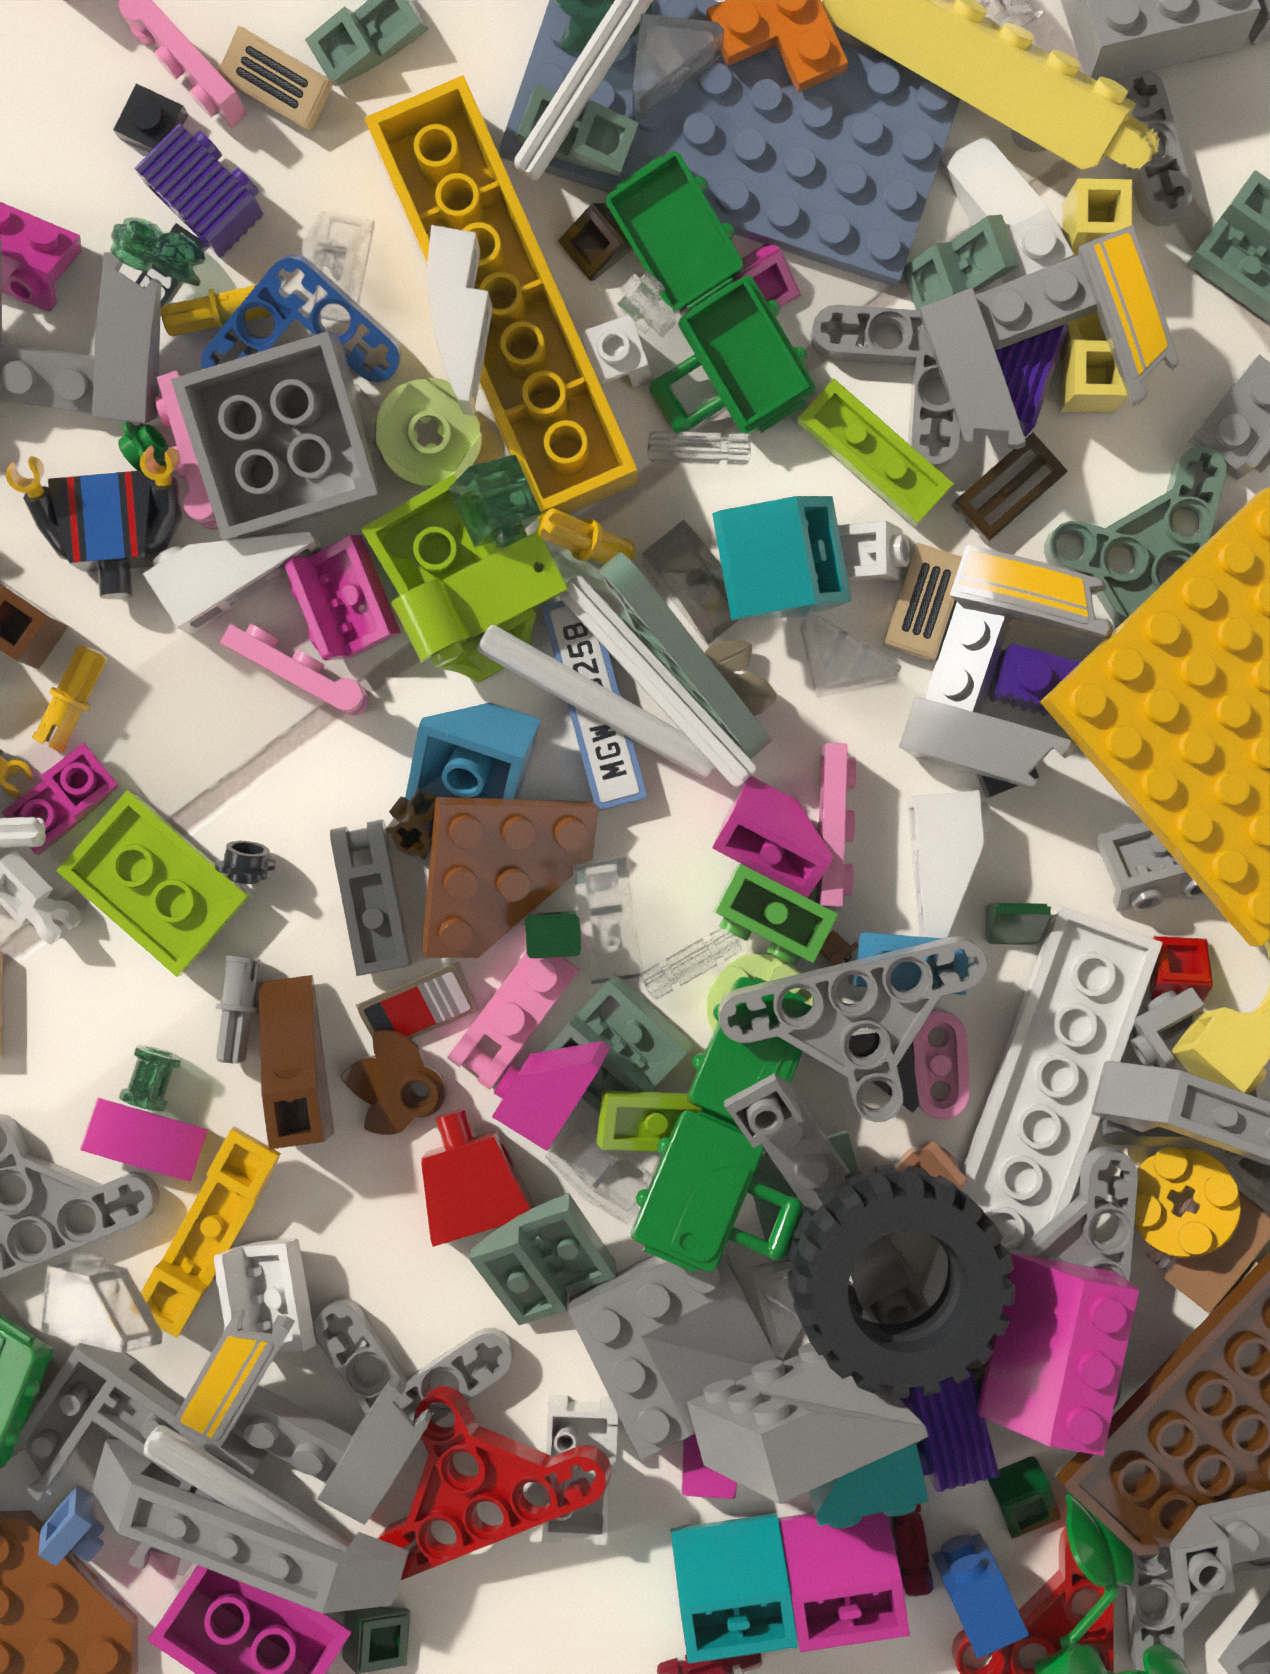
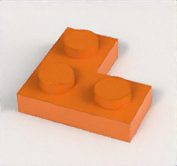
M725 0L706 10V21L727 67L776 46L797 93L846 72L848 60L820 0Z

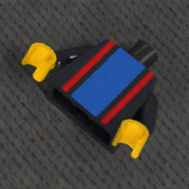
M151 445L140 457L141 470L49 478L48 487L42 486L40 483L45 471L44 464L39 458L30 456L28 465L34 474V478L27 479L22 477L12 461L7 468L6 479L14 490L25 493L23 497L24 502L38 530L61 559L69 561L72 566L83 572L98 571L100 598H129L133 596L130 568L154 566L153 560L160 552L167 549L182 520L178 481L175 477L171 476V473L180 462V455L173 447H170L165 453L167 466H161L155 461L153 456L154 449Z

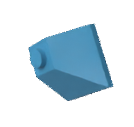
M491 702L423 717L418 727L405 798L410 800L416 790L421 789L423 794L430 793L438 797L517 799L532 757L541 719Z

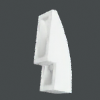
M431 225L427 262L428 299L434 336L446 375L462 413L474 416L493 310L488 291L474 289L481 252L475 232Z

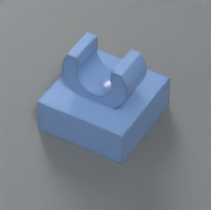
M76 1484L42 1523L38 1556L54 1566H57L70 1550L84 1561L90 1562L104 1546V1541L98 1538L104 1531V1525L93 1518V1494Z

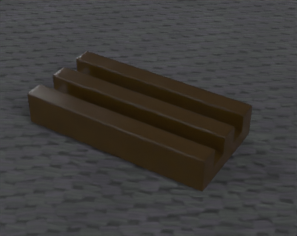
M1034 432L1025 438V447L1013 449L951 505L957 513L961 512L965 516V522L971 529L974 527L981 534L979 538L985 544L992 540L1068 472ZM1031 449L1037 457L976 510L970 502ZM1046 465L1051 473L998 520L990 525L984 519L1041 467Z

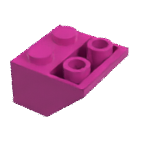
M880 1512L862 1516V1520L858 1524L846 1528H832L829 1524L818 1526L815 1513L778 1518L800 1652L910 1636L902 1579L887 1515Z

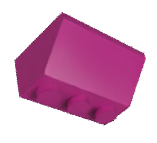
M1011 1252L1014 1270L1007 1274V1278L1016 1286L1015 1301L1013 1305H1003L1002 1308L1003 1313L1010 1319L1005 1335L1000 1337L993 1334L991 1347L995 1352L987 1361L977 1414L1050 1447L1104 1456L1139 1290L1115 1271Z
M197 1565L147 1641L195 1674H325L351 1634V1630L326 1613L322 1614Z

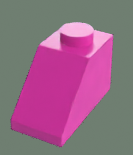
M753 776L745 781L726 814L712 846V849L806 898L809 897L833 858V855L799 802Z
M603 1041L532 1053L520 1071L510 1066L493 1093L502 1098V1101L492 1115V1118L548 1151L598 1072L611 1046Z

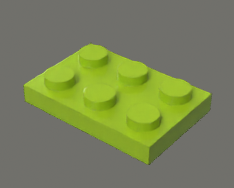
M127 790L56 870L176 977L182 976L252 897L238 883L231 881L228 878V874L216 871L215 863L134 791Z

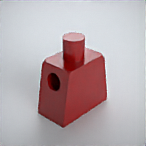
M466 1108L435 1117L443 1146L427 1151L421 1158L432 1247L503 1226L535 1207L534 1201L498 1130L474 1136Z

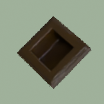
M591 203L558 240L590 281L596 280L633 250L606 203Z

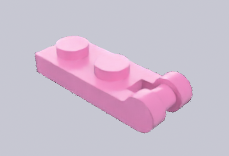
M119 0V10L125 21L129 24L137 41L145 45L155 44L158 47L154 52L158 61L174 79L177 80L182 74L194 86L189 91L191 96L210 118L219 113L231 127H234L247 115L234 88L152 0Z
M178 371L157 376L162 394L155 397L157 411L164 426L172 428L177 445L173 448L180 455V462L175 470L181 479L186 477L190 489L183 501L184 510L203 527L216 530L218 526L171 382V379L182 375Z
M251 623L246 632L230 624L220 641L221 644L348 715H360L368 708L370 702L369 694L357 682L349 678L339 679L336 682L321 675L325 667L323 663L298 649L292 658L274 648L279 640L278 638Z
M526 951L450 1052L447 1059L459 1068L462 1064L466 1065L480 1076L477 1081L490 1090L580 969L564 957L532 959L528 957ZM485 1034L502 1046L493 1059L476 1047Z

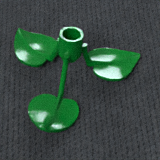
M1070 1493L1064 1497L1068 1505L1066 1525L1073 1558L1083 1574L1095 1585L1105 1587V1591L1099 1601L1071 1633L1060 1637L1062 1649L1036 1662L1035 1674H1111L1108 1669H1105L1096 1651L1090 1646L1080 1645L1078 1641L1117 1598L1119 1593L1117 1585L1127 1587L1134 1582L1135 1566L1133 1555L1128 1546ZM1160 1644L1150 1646L1144 1651L1143 1665L1145 1671L1133 1670L1112 1673L1191 1674L1183 1660L1173 1650Z

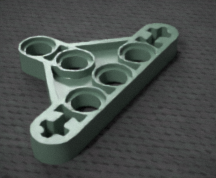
M1199 445L1189 449L1176 460L1171 471L1166 493L1106 528L1080 521H1068L1060 524L1048 535L1044 543V555L1047 562L1054 566L1102 579L1106 590L1095 593L1117 628L1164 583L1159 574L1160 567L1165 560H1176L1183 565L1210 539L1226 478L1227 465L1224 457L1217 449L1210 446ZM1198 460L1204 462L1203 471L1210 473V477L1199 483L1195 497H1180L1179 493L1185 495L1193 489L1195 473L1188 471L1187 467H1191ZM1188 509L1195 513L1199 520V529L1196 535L1185 537L1174 529L1173 516L1177 510ZM1073 533L1082 540L1084 553L1079 560L1068 561L1060 556L1056 545L1061 534ZM1123 546L1133 553L1135 566L1131 573L1118 574L1112 570L1108 563V554L1113 547Z
M618 552L598 573L624 608V611L619 616L752 759L772 741L770 736L648 579L622 552Z

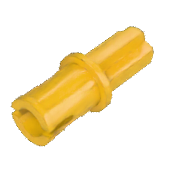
M256 285L216 293L215 289L212 288L208 290L209 295L163 305L161 307V317L167 334L175 337L216 327L220 330ZM253 307L247 311L245 321L263 317L269 318L271 313L262 307Z
M555 508L542 512L537 519L539 522L536 531L538 536L570 550L572 556L577 560L587 561L591 559L605 565L618 552H622L631 561L634 559L635 545L633 541L603 530L600 523L594 519L589 518L582 521Z
M79 645L76 648L58 687H51L49 691L53 697L37 731L32 736L34 740L41 744H44L45 741L49 742L57 726L48 747L65 752L66 745L83 710L89 711L91 708V704L87 701L106 664V657L102 653L83 645Z

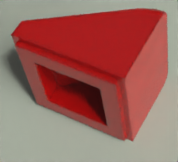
M1154 936L1153 939L1163 943L1150 977V999L1153 1001L1168 991H1175L1179 995L1192 987L1201 1001L1204 1002L1213 987L1207 939Z

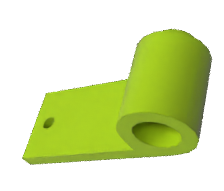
M534 532L443 580L434 579L405 592L394 599L391 605L421 663L432 659L435 667H440L462 656L465 653L462 644L484 634L491 625L499 626L569 589L544 540L538 536L537 532Z

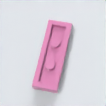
M825 743L820 748L818 834L833 855L830 865L816 885V903L822 906H843V896H851L853 891V865L844 863L845 842H853L855 833L854 810H846V789L855 788L856 757H847L848 744Z

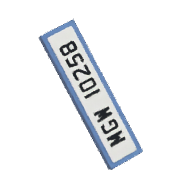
M562 601L541 606L555 660L620 696L609 652ZM567 703L593 801L599 807L598 812L647 799L648 796L632 739Z

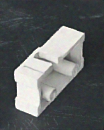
M550 1395L547 1415L546 1453L555 1456L577 1446H594L603 1451L608 1457L612 1467L611 1476L615 1475L618 1414L610 1397H600V1402L568 1401L567 1395ZM568 1435L571 1438L566 1439L561 1436ZM579 1465L572 1478L563 1482L564 1491L571 1481L585 1477L591 1485L596 1474L593 1470L584 1472ZM610 1481L600 1499L594 1503L543 1523L542 1543H561V1538L594 1539V1545L607 1546ZM544 1486L543 1506H546L550 1503L551 1497L549 1491Z

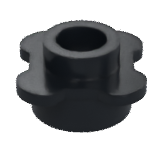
M238 840L227 843L224 860L215 862V870L228 874V878L233 882L255 884L260 880L267 879L268 871L275 870L276 862L269 859L270 850L265 845L252 841Z

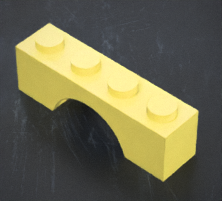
M1076 180L1062 205V233L1074 253L1073 257L1078 255L1079 245L1132 225V180ZM1095 312L1067 323L1069 326L1061 347L1060 412L1113 413L1128 398L1099 318Z
M1269 938V939L1266 941V943L1264 944V946H1265V948H1266V950H1267V953H1268V956H1269V960H1270V938ZM1270 985L1263 1001L1251 1013H1242L1222 1007L1198 1014L1171 1050L1175 1061L1190 1074L1246 1094L1255 1090L1267 1074L1263 1067L1270 1059Z

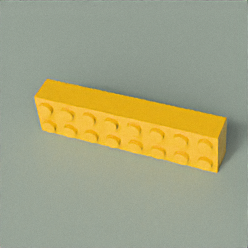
M459 76L364 117L374 147L427 268L431 225L476 233L481 253L474 289L488 291L493 309L479 386L537 519L542 512H547L551 508L571 514L638 485V469L465 76Z

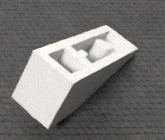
M987 135L940 160L939 164L972 226L986 216L1002 214L1020 263L1018 267L1001 277L1003 283L1073 257L1074 253L1049 207Z
M309 531L189 544L184 548L175 546L160 553L153 560L154 567L143 573L176 627L191 636L287 574L284 566L285 561L292 557H310L323 549Z
M980 790L914 795L907 798L918 936L947 938L983 849V834H988L991 830L989 805L987 801H980Z

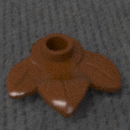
M377 1030L373 1035L375 1056L372 1055L356 1061L341 1074V1080L356 1096L371 1105L365 1117L364 1129L376 1134L392 1135L402 1132L414 1117H427L437 1112L447 1095V1086L443 1076L434 1067L424 1064L418 1045L409 1037L391 1030ZM417 1081L425 1083L429 1088V1095H417L412 1089V1083Z

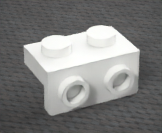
M299 1238L247 1242L215 1255L216 1283L219 1289L225 1329L237 1308L244 1309L245 1317L242 1320V1329L272 1334L273 1323L277 1316H286L295 1320L277 1353L304 1352L316 1346Z

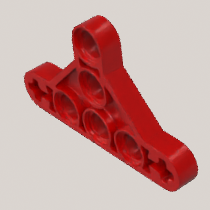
M448 1386L435 1387L427 1393L417 1406L414 1420L418 1418L421 1412L429 1410L430 1404L440 1402L449 1406L453 1411L455 1417L454 1425L451 1427H441L430 1419L428 1426L421 1436L428 1452V1457L409 1516L385 1527L377 1539L403 1548L410 1545L416 1537L417 1545L409 1550L401 1580L407 1579L594 1503L600 1499L611 1479L612 1467L610 1460L603 1451L594 1446H577L558 1455L551 1456L478 1425L467 1400L461 1392ZM457 1452H466L474 1456L478 1462L479 1473L470 1477L459 1473L454 1467L453 1455ZM579 1465L584 1472L593 1470L596 1474L591 1485L585 1477L571 1481L564 1491L563 1482L572 1478ZM530 1482H537L545 1486L550 1493V1503L541 1507L530 1503L524 1495V1485ZM487 1501L497 1505L502 1511L503 1522L500 1525L494 1526L483 1522L478 1516L477 1504ZM440 1520L450 1524L455 1530L456 1542L453 1544H443L437 1541L432 1535L431 1523Z
M1067 1525L1062 1530L1059 1539V1570L1018 1610L1029 1636L994 1651L991 1660L984 1667L972 1668L966 1665L963 1660L964 1652L971 1645L963 1629L954 1638L951 1649L953 1660L960 1674H1035V1668L1027 1669L1018 1664L1017 1659L1020 1650L1031 1643L1042 1645L1046 1649V1656L1061 1650L1060 1637L1071 1633L1085 1617V1615L1077 1614L1072 1609V1601L1075 1595L1081 1590L1091 1589L1098 1592L1100 1598L1103 1596L1105 1587H1099L1092 1583L1079 1569L1074 1560L1069 1545ZM1114 1601L1078 1641L1080 1645L1092 1644L1098 1647L1100 1651L1099 1657L1105 1669H1108L1111 1674L1114 1673Z

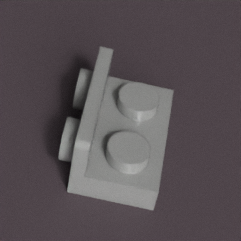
M1260 354L1251 361L1188 441L1194 447L1203 445L1217 449L1225 459L1227 465L1226 472L1236 480H1239L1253 469L1258 473H1262L1270 465V362Z
M1144 822L1098 835L1097 847L1116 889L1113 898L1116 911L1119 912L1133 908L1134 911H1145L1158 906L1166 898L1185 894L1187 897L1205 894Z

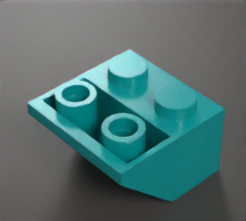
M792 496L712 513L731 621L803 617L852 602L833 496Z
M916 1443L808 1491L818 1526L829 1524L832 1528L850 1527L858 1524L862 1520V1516L880 1512L887 1516L905 1515L914 1511L916 1504L929 1502Z
M777 1513L670 1529L688 1663L798 1647Z

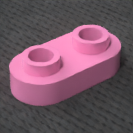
M932 1010L911 1043L919 1098L918 1107L933 1118L950 1119L964 1110L970 1095L967 1032L963 1023L955 1015L943 1010ZM934 1027H942L945 1031V1040L939 1046H932L928 1041V1033ZM939 1080L945 1081L948 1086L946 1096L942 1099H933L930 1094L932 1084Z

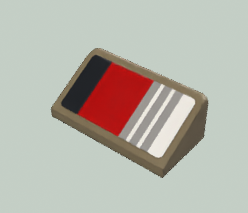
M459 962L445 966L356 1004L359 1015L372 1039L377 1030H391L413 1039L479 1010Z

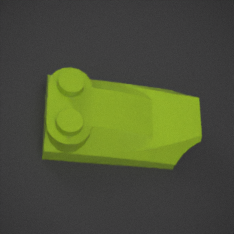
M454 474L360 528L399 595L434 579L443 580L499 551ZM532 608L497 627L531 645L536 613ZM484 634L462 644L465 653L455 660L442 665L444 670L460 673L477 683L482 682L505 667L482 655L477 650Z

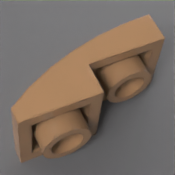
M1239 1190L1241 1217L1237 1230L1230 1241L1224 1247L1211 1254L1208 1253L1201 1257L1189 1259L1176 1258L1164 1275L1166 1281L1208 1314L1240 1278L1270 1239V1214Z

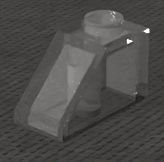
M626 857L573 865L577 908L591 984L605 983L614 973L622 980L644 977Z
M76 1253L72 1255L71 1262L47 1266L41 1332L119 1353H127L162 1344L163 1333L127 1268L105 1263V1256L98 1253Z

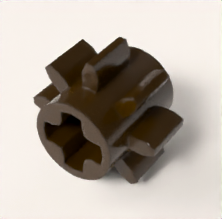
M417 789L410 800L400 796L390 809L389 813L393 819L386 827V832L392 834L394 844L403 853L411 856H420L421 859H426L430 853L435 802L438 796L430 793L423 794L421 789Z

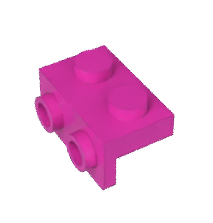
M0 202L2 293L12 296L23 303H28L51 312L57 305L56 281L81 253L80 235Z
M348 535L310 557H292L284 562L289 576L290 590L301 606L309 626L310 640L319 651L323 660L352 659L401 634L362 535Z

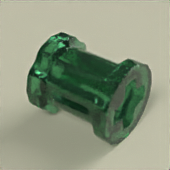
M137 1045L134 1051V1056L137 1057L128 1087L121 1089L119 1099L139 1108L152 1111H166L168 1101L164 1097L173 1070L179 1067L182 1057L152 1046Z

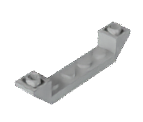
M1114 1061L1104 1062L1091 1114L1140 1132H1145L1159 1126L1270 1166V1102L1181 1070Z
M772 1074L724 1101L725 1108L751 1146L755 1148L762 1144L806 1210L815 1213L820 1208L822 1202L818 1196L829 1186L836 1193L848 1185L844 1176L851 1174L850 1170L792 1083L776 1074ZM892 1234L875 1241L858 1258L851 1272V1278L858 1301L872 1322L900 1324L913 1320L929 1310L930 1307Z
M110 1436L105 1441L92 1490L118 1534L322 1614L390 1606L395 1600L408 1558V1550L358 1532L346 1552L340 1551L153 1479L156 1464L119 1439Z
M1270 1491L1198 1506L1170 1543L1175 1594L1181 1604L1235 1592L1232 1565L1270 1557Z

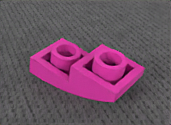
M83 743L41 775L43 781L1 813L5 818L34 817L44 820L46 825L45 843L40 847H29L34 854L39 856L84 820L119 785L87 745Z
M97 1097L80 1150L191 1182L208 1129Z

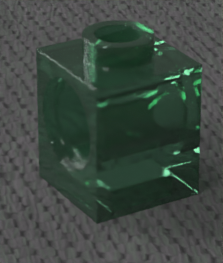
M515 454L469 466L449 487V491L474 548L495 542L497 548L507 547L526 537L525 529L541 515V511Z

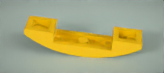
M235 1126L231 1128L206 1173L208 1177L163 1259L154 1267L131 1309L132 1313L178 1338L216 1277L215 1255L232 1249L278 1162L281 1155L280 1152L275 1149L269 1150L268 1145Z

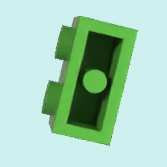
M737 864L713 910L714 913L723 917L719 925L720 928L745 941H748L752 932L771 942L766 952L796 966L800 957L814 963L838 916L834 911L742 864Z

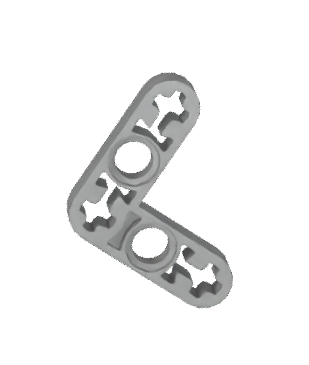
M1151 71L1114 79V81L1128 91L1126 98H1128L1133 88L1137 89L1140 96H1149L1143 108H1140L1137 100H1132L1136 103V106L1131 116L1147 124L1149 129L1154 128L1153 131L1155 133L1158 132L1157 136L1161 138L1160 141L1165 147V156L1160 160L1146 162L1140 170L1138 168L1132 170L1131 167H1128L1143 218L1156 226H1169L1177 222L1190 206L1193 193L1165 86L1161 78ZM1011 129V135L1015 143L1023 150L1029 152L1047 150ZM1166 169L1170 170L1161 180L1164 192L1167 196L1175 195L1177 198L1170 209L1167 208L1165 202H1156L1154 199L1161 190L1158 174Z
M831 305L822 309L815 317L810 333L811 344L822 357L832 360L913 365L908 444L938 470L946 466L958 450L960 427L950 400L943 405H934L928 402L923 395L922 388L926 381L935 378L942 380L938 366L932 365L935 358L922 325L920 310L851 305ZM830 321L840 322L841 331L857 333L860 325L859 322L867 323L862 338L863 347L856 346L859 335L845 334L842 336L839 344L830 343V335L822 333L821 330H827ZM882 323L894 324L902 334L901 344L893 349L880 347L873 337L875 327ZM924 363L932 366L924 367ZM920 414L929 418L921 420ZM949 416L950 421L946 419L940 421L937 432L938 441L946 443L947 447L941 448L937 456H930L929 447L920 445V441H924L931 431L932 419Z
M337 1298L328 1302L319 1312L314 1323V1334L319 1345L365 1414L368 1413L393 1374L401 1378L407 1385L403 1395L395 1400L401 1409L414 1402L417 1393L412 1388L415 1386L418 1388L422 1400L431 1391L429 1386L430 1377L439 1371L452 1373L459 1382V1392L469 1401L500 1380L508 1372L513 1359V1345L510 1338L499 1329L483 1328L410 1377H407L364 1310L355 1301L348 1298ZM332 1313H335L339 1319L347 1315L352 1319L353 1323L347 1331L355 1344L361 1337H365L368 1342L358 1346L349 1358H346L342 1353L350 1346L346 1336L341 1331L332 1334L328 1330V1326L333 1321ZM484 1343L489 1349L498 1345L501 1348L497 1359L498 1365L493 1367L489 1361L483 1362L474 1368L471 1375L477 1381L470 1383L465 1367L479 1356L481 1350L479 1344ZM365 1356L378 1358L384 1367V1378L375 1384L362 1382L355 1372V1364L360 1358ZM462 1356L465 1367L456 1358ZM436 1402L429 1405L432 1413L431 1419L434 1423L452 1412L451 1408L444 1403ZM416 1408L409 1415L412 1421H414Z

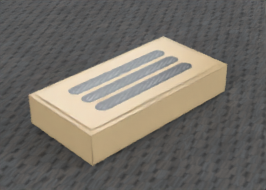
M239 25L218 70L228 83L310 131H313L335 81Z
M917 542L915 544L883 646L932 662L936 659L953 607L954 599L950 596L962 556Z

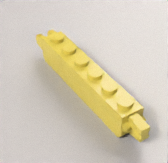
M822 0L821 2L831 24L1082 170L1098 165L1105 156L1121 165L1126 164L1127 168L1131 167L1132 170L1138 168L1140 170L1146 162L1152 160L1151 156L1159 151L1158 146L1161 138H1158V132L1155 133L1153 131L1154 128L1149 129L1147 124L1131 116L1136 103L1126 98L1128 91L1122 85L1106 77H1099L1096 81L1079 71L1081 64L1071 55L1060 50H1052L1049 54L1032 44L1034 37L1024 28L1013 23H1005L1004 26H1001L985 17L987 9L975 0Z

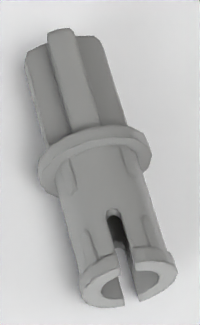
M226 956L221 1004L216 1003L215 1009H222L216 1054L217 1060L222 1063L241 1064L246 1060L251 1013H259V1008L255 1007L261 959Z

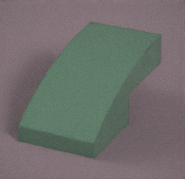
M367 0L354 12L344 6L309 35L305 41L326 76L335 81L334 86H338L392 57L429 28L412 0Z
M538 84L535 85L514 141L521 144L525 143L556 94L555 92ZM589 100L554 157L584 168L619 176L639 123Z
M1002 214L986 216L951 242L934 244L905 265L903 274L915 308L920 310V307L971 287L975 293L1018 267L1020 263Z

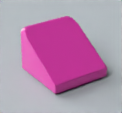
M770 243L764 244L741 258L744 262V270L733 278V282L744 276L752 277L765 300L777 301L780 308L802 295L780 247Z
M695 1433L683 1439L682 1495L726 1499L736 1498L737 1482L704 1466Z

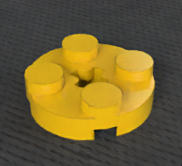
M1165 1147L1155 1155L1147 1158L1137 1168L1138 1184L1134 1225L1141 1237L1152 1248L1173 1258L1189 1259L1201 1257L1208 1253L1211 1254L1224 1247L1230 1241L1239 1225L1241 1205L1237 1184L1227 1168L1219 1160L1206 1152L1193 1148ZM1185 1188L1194 1191L1193 1200L1196 1204L1200 1205L1199 1210L1195 1214L1186 1211L1182 1217L1175 1216L1172 1213L1175 1205L1169 1200L1173 1192L1181 1194Z

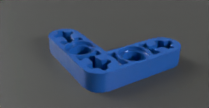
M292 254L282 257L268 270L205 347L201 355V368L205 369L218 365L220 359L215 354V351L217 350L224 355L234 346L239 338L243 343L257 349L258 352L271 349L295 319L313 335L326 332L328 330H326L321 322V311L329 304H339L349 313L351 319L349 329L344 333L332 334L341 339L349 367L364 379L372 382L388 380L395 374L401 363L402 351L396 338L316 265L303 256ZM297 268L301 270L305 275L301 284L312 295L317 292L319 286L327 292L315 303L310 314L302 308L310 300L307 296L297 289L288 294L282 288L286 281L285 277L280 273L282 269L289 273H292ZM262 307L271 313L275 322L272 334L260 337L250 332L245 322L246 313L250 308ZM360 324L369 329L361 339L370 347L375 349L380 344L387 347L388 352L385 359L390 364L388 367L380 363L376 364L373 368L365 362L369 353L358 342L352 351L344 345L353 338ZM234 329L239 338L230 335V330ZM248 346L237 359L252 354Z

